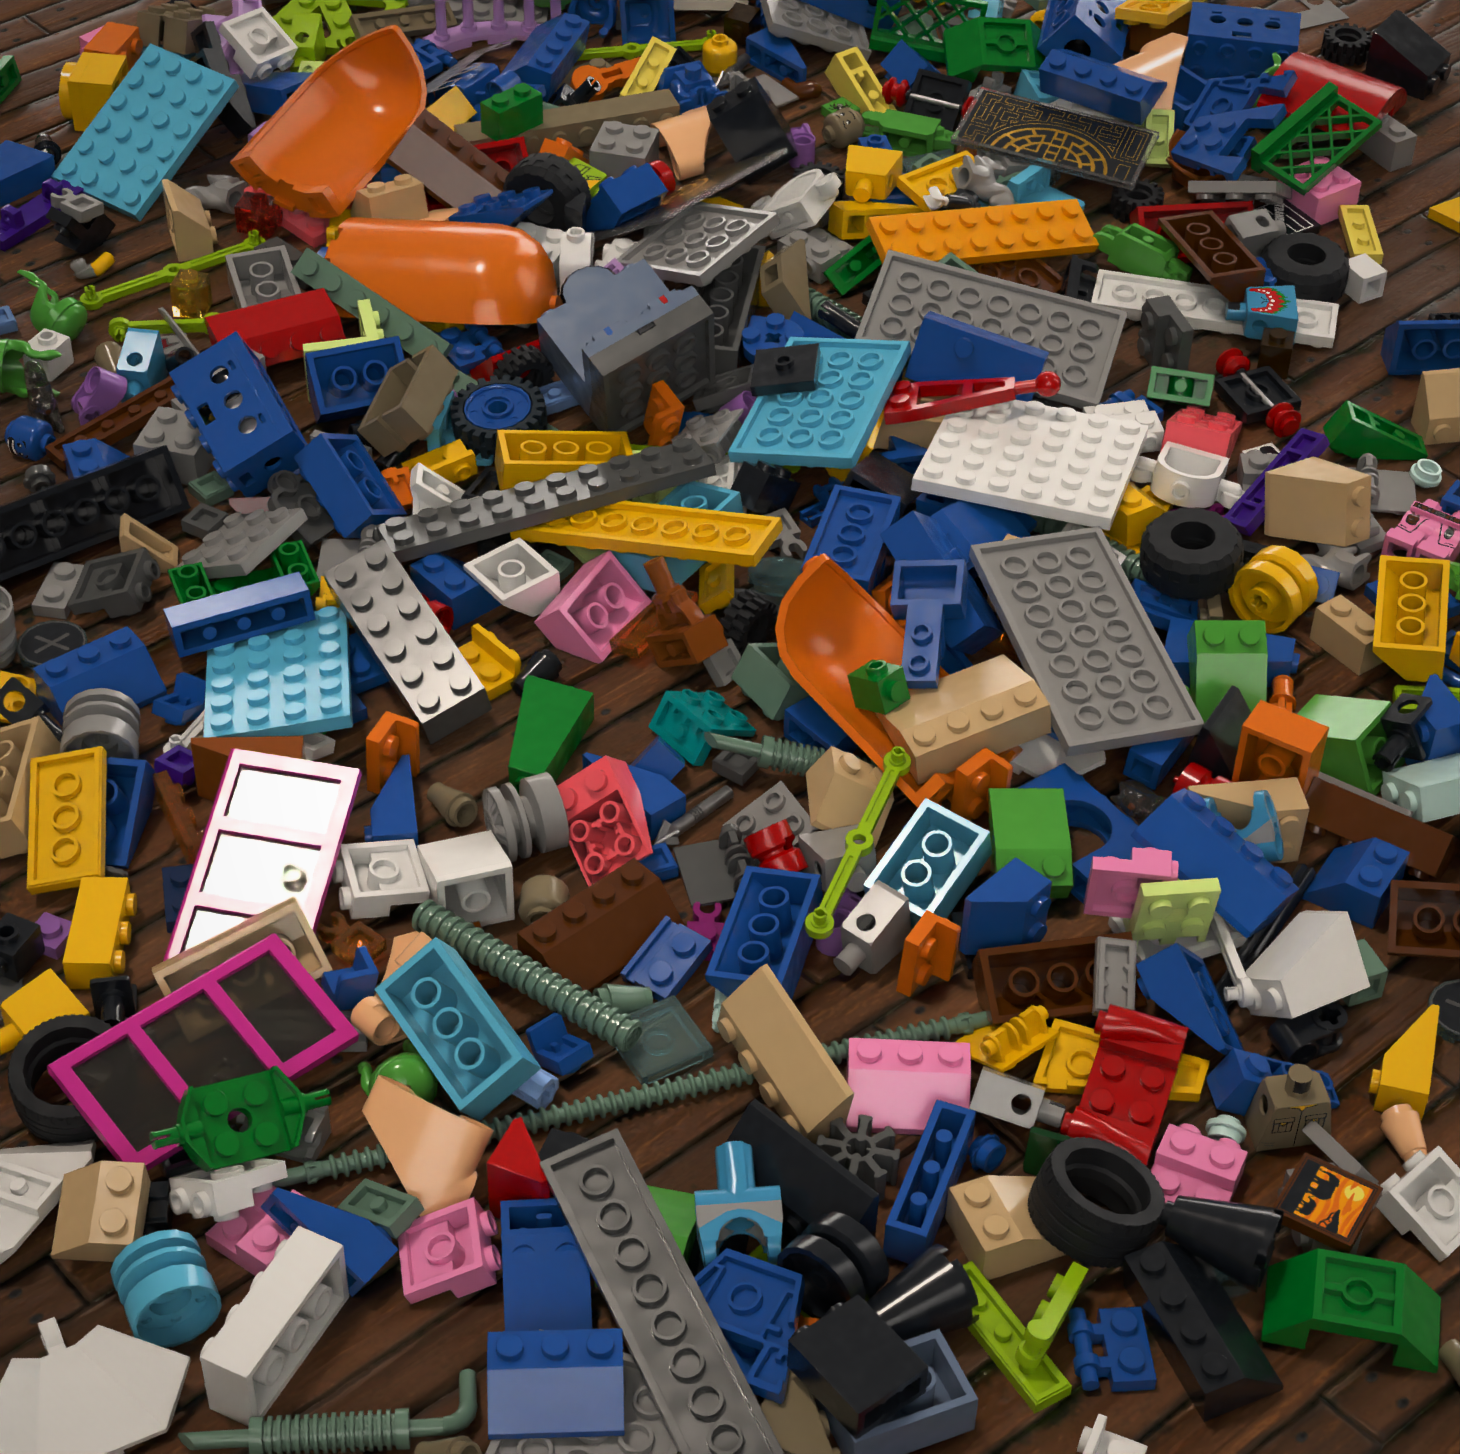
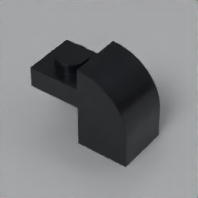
M52 206L45 216L54 224L52 229L58 233L55 241L81 254H88L100 247L116 225L105 214L93 218L90 222L79 223L72 216Z

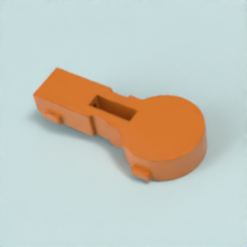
M640 57L614 64L609 68L599 69L590 65L580 66L574 70L569 86L576 90L588 76L594 77L591 84L597 80L601 85V90L589 102L602 100L606 92L616 87L621 88L625 86Z

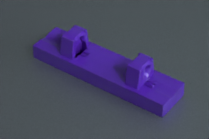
M49 178L42 183V193L18 209L9 204L0 209V250L5 252L51 222L45 217L51 208V193L62 195V189L68 188L77 196L84 193V188L79 186L73 187L70 182L64 179L57 182Z
M1301 428L1223 518H1227L1236 527L1238 532L1247 536H1251L1259 525L1264 526L1265 472L1313 456L1318 458L1330 445L1327 436Z

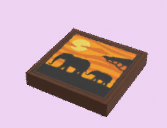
M1305 1152L1273 1207L1285 1211L1282 1225L1335 1250L1349 1254L1377 1205L1383 1187Z

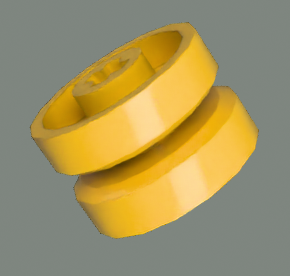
M1271 545L1261 549L1247 564L1239 569L1235 576L1234 584L1228 589L1230 603L1239 618L1242 620H1265L1266 633L1276 634L1285 631L1298 616L1302 615L1317 599L1319 586L1316 574L1309 562L1298 552L1285 546Z

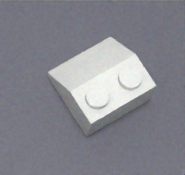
M520 537L463 565L464 571L503 606L531 617L541 614L560 592L559 571Z

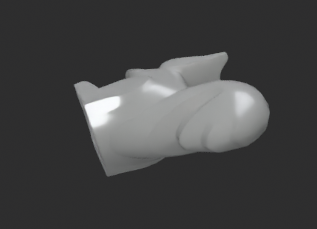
M965 155L963 157V164L959 168H952V175L957 189L973 191L979 199L989 202L991 206L1015 203L1012 191L1006 185L996 182L999 178L998 176L1004 173L1006 168L989 157L975 155L974 164L971 157Z
M208 174L209 186L196 185L184 189L199 198L204 209H217L225 213L235 214L251 203L250 199L245 198L244 189L247 186L246 181H240L238 177L229 175Z
M1316 543L1319 551L1315 552V555L1301 554L1311 566L1340 572L1337 585L1339 587L1355 590L1370 578V573L1367 572V564L1372 555L1370 553H1363L1355 557L1354 554L1358 551L1356 546L1343 547Z

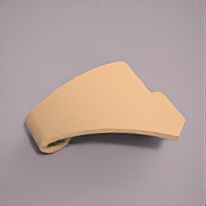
M1172 32L1145 44L1141 48L1140 53L1113 64L1167 82L1166 89L1152 109L1172 110L1177 78L1189 40L1188 36Z
M707 105L682 113V115L650 124V128L659 129V148L668 147L672 167L678 181L695 177L705 172L706 146L712 126Z
M414 931L394 937L389 962L382 982L432 939L422 931L420 933ZM377 993L375 996H368L362 999L353 1009L351 1014L352 1025L374 1044L384 1046L408 1038Z
M378 1075L362 1108V1112L407 1194L417 1197L425 1210L419 1216L422 1217L469 1199L477 1180V1171L475 1170L494 1130L467 1116H457L418 1097L406 1085L389 1077Z

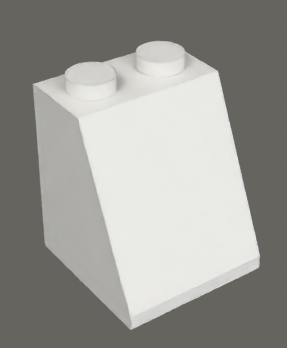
M491 830L417 845L418 855L430 890L429 899L435 901L437 905L444 906L446 911H452L456 916L463 917L465 922L480 921L481 927L515 919L512 864Z
M1305 910L1298 913L1245 971L1246 976L1251 979L1254 989L1253 1006L1247 1008L1251 1015L1293 1019L1370 987L1348 911Z

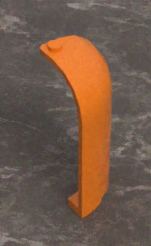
M390 25L369 33L342 48L322 63L230 161L241 177L256 191L261 188L274 197L273 203L291 212L298 209L308 212L309 217L312 218L339 217L354 200L357 190L363 189L383 167L388 157L426 106L427 87L424 70L413 46L401 28L397 25Z
M350 217L339 225V236L337 240L330 241L325 256L326 260L418 322L477 325L537 323V319L547 310L561 306L560 296L557 295L553 263L541 243L522 229L503 224ZM332 301L340 317L356 318Z
M823 553L810 558L804 564L803 572L796 578L781 600L775 625L779 656L799 685L884 772V756L895 746L875 712L855 707L847 675L872 659L884 660L886 663L901 666L905 629L844 569ZM941 666L939 679L949 675ZM1018 745L997 755L1010 763L1023 749ZM956 770L947 774L935 773L927 782L919 785L909 771L906 775L899 777L896 786L917 808L925 798L941 806L943 800L948 799L952 802Z

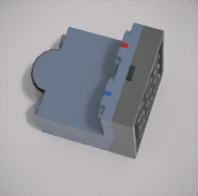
M645 259L635 264H628L617 274L609 268L602 266H586L574 271L565 279L561 286V306L547 310L537 319L541 352L552 364L555 373L599 431H625L629 433L643 425L652 384L664 380L681 402L716 382L714 312L692 285L683 291L681 289L669 291Z

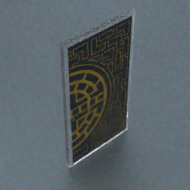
M980 87L951 137V143L1133 191L1152 149L1159 139V132Z
M784 147L715 168L666 195L659 206L614 229L602 230L595 234L594 242L664 222L788 153L787 148Z

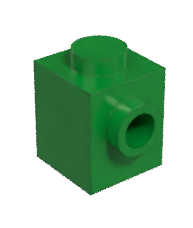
M872 659L847 675L856 708L886 715L910 699L903 666L886 663L884 660Z

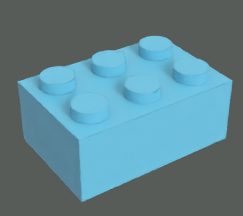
M925 798L863 884L864 892L866 894L873 884L880 880L908 897L911 930L926 910L947 919L992 854L990 832Z

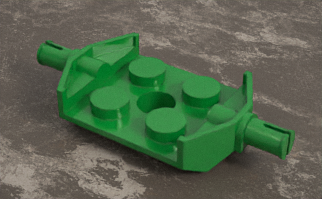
M277 1065L267 1071L197 1088L190 1086L183 1093L178 1109L177 1123L170 1128L151 1131L149 1134L150 1141L155 1140L151 1145L154 1150L177 1144V1147L182 1146L192 1162L205 1172L291 1151L299 1146L306 1113H308V1110L330 1106L332 1102L331 1096L326 1097L330 1092L327 1088H324L323 1090L307 1094L301 1093ZM239 1111L247 1117L248 1128L246 1131L236 1132L231 1129L228 1124L230 1112Z

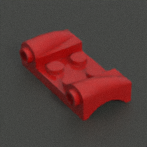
M1110 1004L1107 1012L1100 1010L1094 1028V1034L1100 1035L1099 1047L1080 1104L1076 1106L1074 1113H1065L1060 1134L1072 1138L1089 1137L1112 1143L1135 1156L1148 1168L1186 1046L1189 1028Z

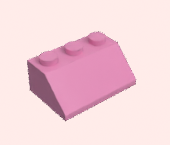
M608 550L584 563L534 623L556 649L599 664L606 659L652 601L614 554Z
M849 1038L846 1082L854 1092V1097L846 1120V1127L850 1132H857L858 1116L867 1115L873 1118L872 1133H880L885 1130L886 1126H890L896 1134L922 1135L936 1100L969 1109L971 1088L970 1043Z

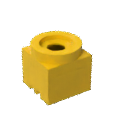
M82 52L78 62L65 63L59 82V103L63 117L73 120L75 131L86 130L125 78L124 75L128 74L127 55Z

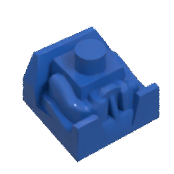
M619 0L622 46L630 42L648 44L652 36L663 42L676 41L673 0Z
M700 60L664 68L657 85V90L670 89L680 105V115L688 110L708 105L716 97L728 93L726 90L720 91L713 78L708 74Z

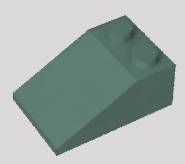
M748 643L731 678L741 687V691L745 696L753 699L762 708V712L766 717L775 721L784 719L786 708L809 696V694L790 674L779 656L777 643Z

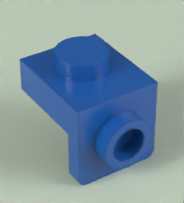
M185 672L178 673L176 675L174 692L153 700L151 713L165 718L164 721L175 726H182L196 719L205 709L206 680Z
M556 1012L526 1030L532 1053L538 1064L561 1076L576 1072L583 1063L594 1057L590 1043L568 1034L562 1015Z

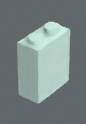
M1460 753L1394 768L1390 772L1382 771V798L1412 811L1411 818L1425 823L1460 814Z

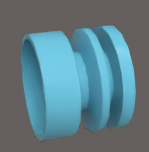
M173 1229L150 1233L127 1245L114 1259L110 1270L115 1290L118 1292L120 1303L124 1305L125 1315L135 1338L164 1348L174 1347L196 1338L205 1332L218 1318L222 1308L220 1294L212 1275L207 1271L204 1256L201 1255V1249L197 1240L188 1232Z

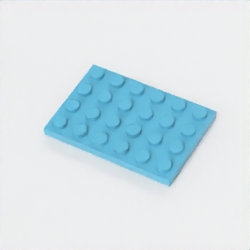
M150 43L51 177L57 182L64 179L70 182L73 187L79 186L84 189L83 192L86 195L103 202L105 206L141 221L163 191L161 180H171L237 91L239 85L235 79Z
M790 337L785 347L819 343L821 354L816 390L758 396L728 451L730 462L743 463V461L757 464L758 460H762L779 466L791 465L852 469L855 467L911 353L910 341Z
M327 606L319 611H314L316 620L207 650L203 738L301 736L352 728L349 620L341 608Z

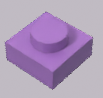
M44 912L35 922L41 927L45 947L43 955L56 960L61 957L65 952L72 921Z

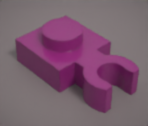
M695 902L693 905V921H687L688 928L712 942L713 949L704 961H711L725 924L721 923L722 906L720 903H715L712 913H703L700 910V902Z

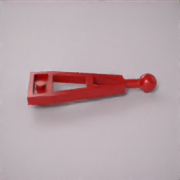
M1044 371L1036 379L1017 382L1015 377L921 381L913 383L907 380L898 381L884 407L885 424L891 425L920 421L1016 400V395L1038 392L1041 396L1052 397L1059 392L1061 380L1056 373ZM956 396L920 404L921 397Z

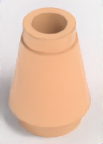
M1398 1104L1388 1108L1381 1114L1382 1124L1380 1129L1404 1163L1419 1150L1425 1156L1428 1154L1419 1113L1413 1110L1411 1105Z

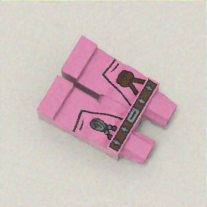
M1427 499L1423 503L1414 501L1410 511L1405 513L1395 529L1391 527L1385 534L1381 555L1396 556L1393 553L1394 550L1407 551L1406 557L1443 559L1454 562L1460 553V511L1450 515L1441 511L1442 507L1439 502Z

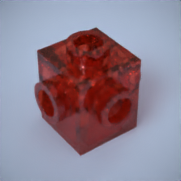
M246 191L234 207L237 232L248 234L251 231L252 234V230H257L260 237L270 238L277 227H280L283 222V211L280 210L279 205L273 203L274 197L265 193Z

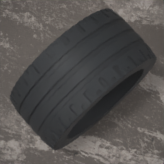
M83 1014L58 1016L35 1026L34 1029L22 1037L23 1039L18 1042L17 1047L15 1046L8 1066L9 1091L18 1116L36 1137L50 1144L82 1142L93 1139L95 1142H98L100 1140L74 1105H52L36 1098L34 1089L42 1074L47 1070V1065L112 1028L109 1023H105L104 1020H99L97 1017L93 1018ZM126 1042L98 1057V1059L109 1063L113 1068V1072L104 1088L95 1094L94 1098L117 1127L122 1126L124 1121L127 1120L128 1115L131 1114L137 1095V1073L131 1051Z
M1075 1137L1074 1139L1069 1138V1140L1066 1139L1060 1142L1046 1158L1032 1184L1028 1197V1212H1030V1218H1032V1222L1036 1225L1035 1227L1040 1231V1234L1065 1255L1094 1267L1117 1268L1119 1266L1123 1267V1256L1145 1248L1160 1222L1165 1206V1197L1155 1175L1135 1156L1106 1141L1089 1137ZM1079 1192L1094 1197L1108 1206L1113 1212L1098 1207L1084 1198Z

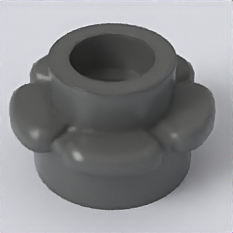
M38 464L31 466L25 471L23 484L31 492H37L55 485L56 476L51 472L49 466Z

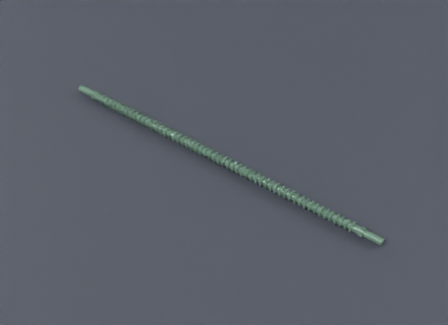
M985 1011L974 1014L963 1012L951 1019L941 1016L939 1022H936L933 1018L929 1019L927 1025L923 1021H919L917 1027L912 1023L907 1025V1029L897 1026L895 1032L890 1028L886 1029L885 1034L875 1031L873 1037L869 1033H865L863 1038L929 1041V1039H932L933 1041H939L942 1036L945 1040H949L952 1034L974 1033V1029L991 1024L987 1019ZM843 1038L841 1044L832 1041L829 1047L825 1043H821L836 1065H840L842 1059L847 1061L849 1044L847 1038ZM733 1063L731 1069L721 1066L719 1072L711 1068L709 1069V1074L699 1071L697 1077H693L691 1073H688L684 1080L680 1076H676L674 1082L666 1078L662 1085L658 1081H654L652 1087H648L644 1083L640 1090H637L635 1086H631L630 1092L620 1089L619 1094L614 1095L612 1091H609L607 1097L604 1098L601 1094H597L595 1100H591L587 1096L583 1103H580L578 1099H574L573 1105L562 1102V1107L560 1108L552 1104L550 1110L540 1107L539 1112L534 1113L533 1110L529 1109L525 1116H522L521 1112H517L515 1118L505 1115L503 1121H499L497 1117H494L493 1123L488 1124L486 1120H482L481 1123L494 1130L487 1144L489 1145L493 1138L500 1142L513 1119L522 1117L527 1131L531 1130L532 1134H536L538 1128H542L546 1132L551 1125H554L556 1129L560 1128L561 1123L571 1126L573 1120H577L579 1124H582L583 1118L586 1117L590 1121H594L596 1115L606 1118V1113L611 1112L613 1116H616L618 1110L628 1113L630 1107H634L636 1111H639L643 1104L647 1108H651L653 1102L660 1106L665 1099L669 1103H673L675 1097L685 1100L687 1094H690L692 1098L697 1096V1092L707 1095L709 1089L717 1093L722 1086L725 1090H729L731 1084H735L739 1088L744 1081L748 1085H752L755 1077L753 1074L748 1075L742 1066L738 1067L736 1063ZM376 1144V1149L370 1150L366 1146L362 1153H358L357 1149H353L352 1154L348 1156L345 1152H341L339 1158H334L330 1154L328 1160L304 1161L302 1166L286 1169L288 1177L274 1181L272 1185L276 1188L307 1182L309 1185L329 1176L336 1180L338 1179V1174L344 1173L345 1177H349L350 1171L353 1170L357 1174H361L363 1168H368L371 1172L374 1170L375 1165H379L381 1169H384L385 1164L390 1161L381 1144Z

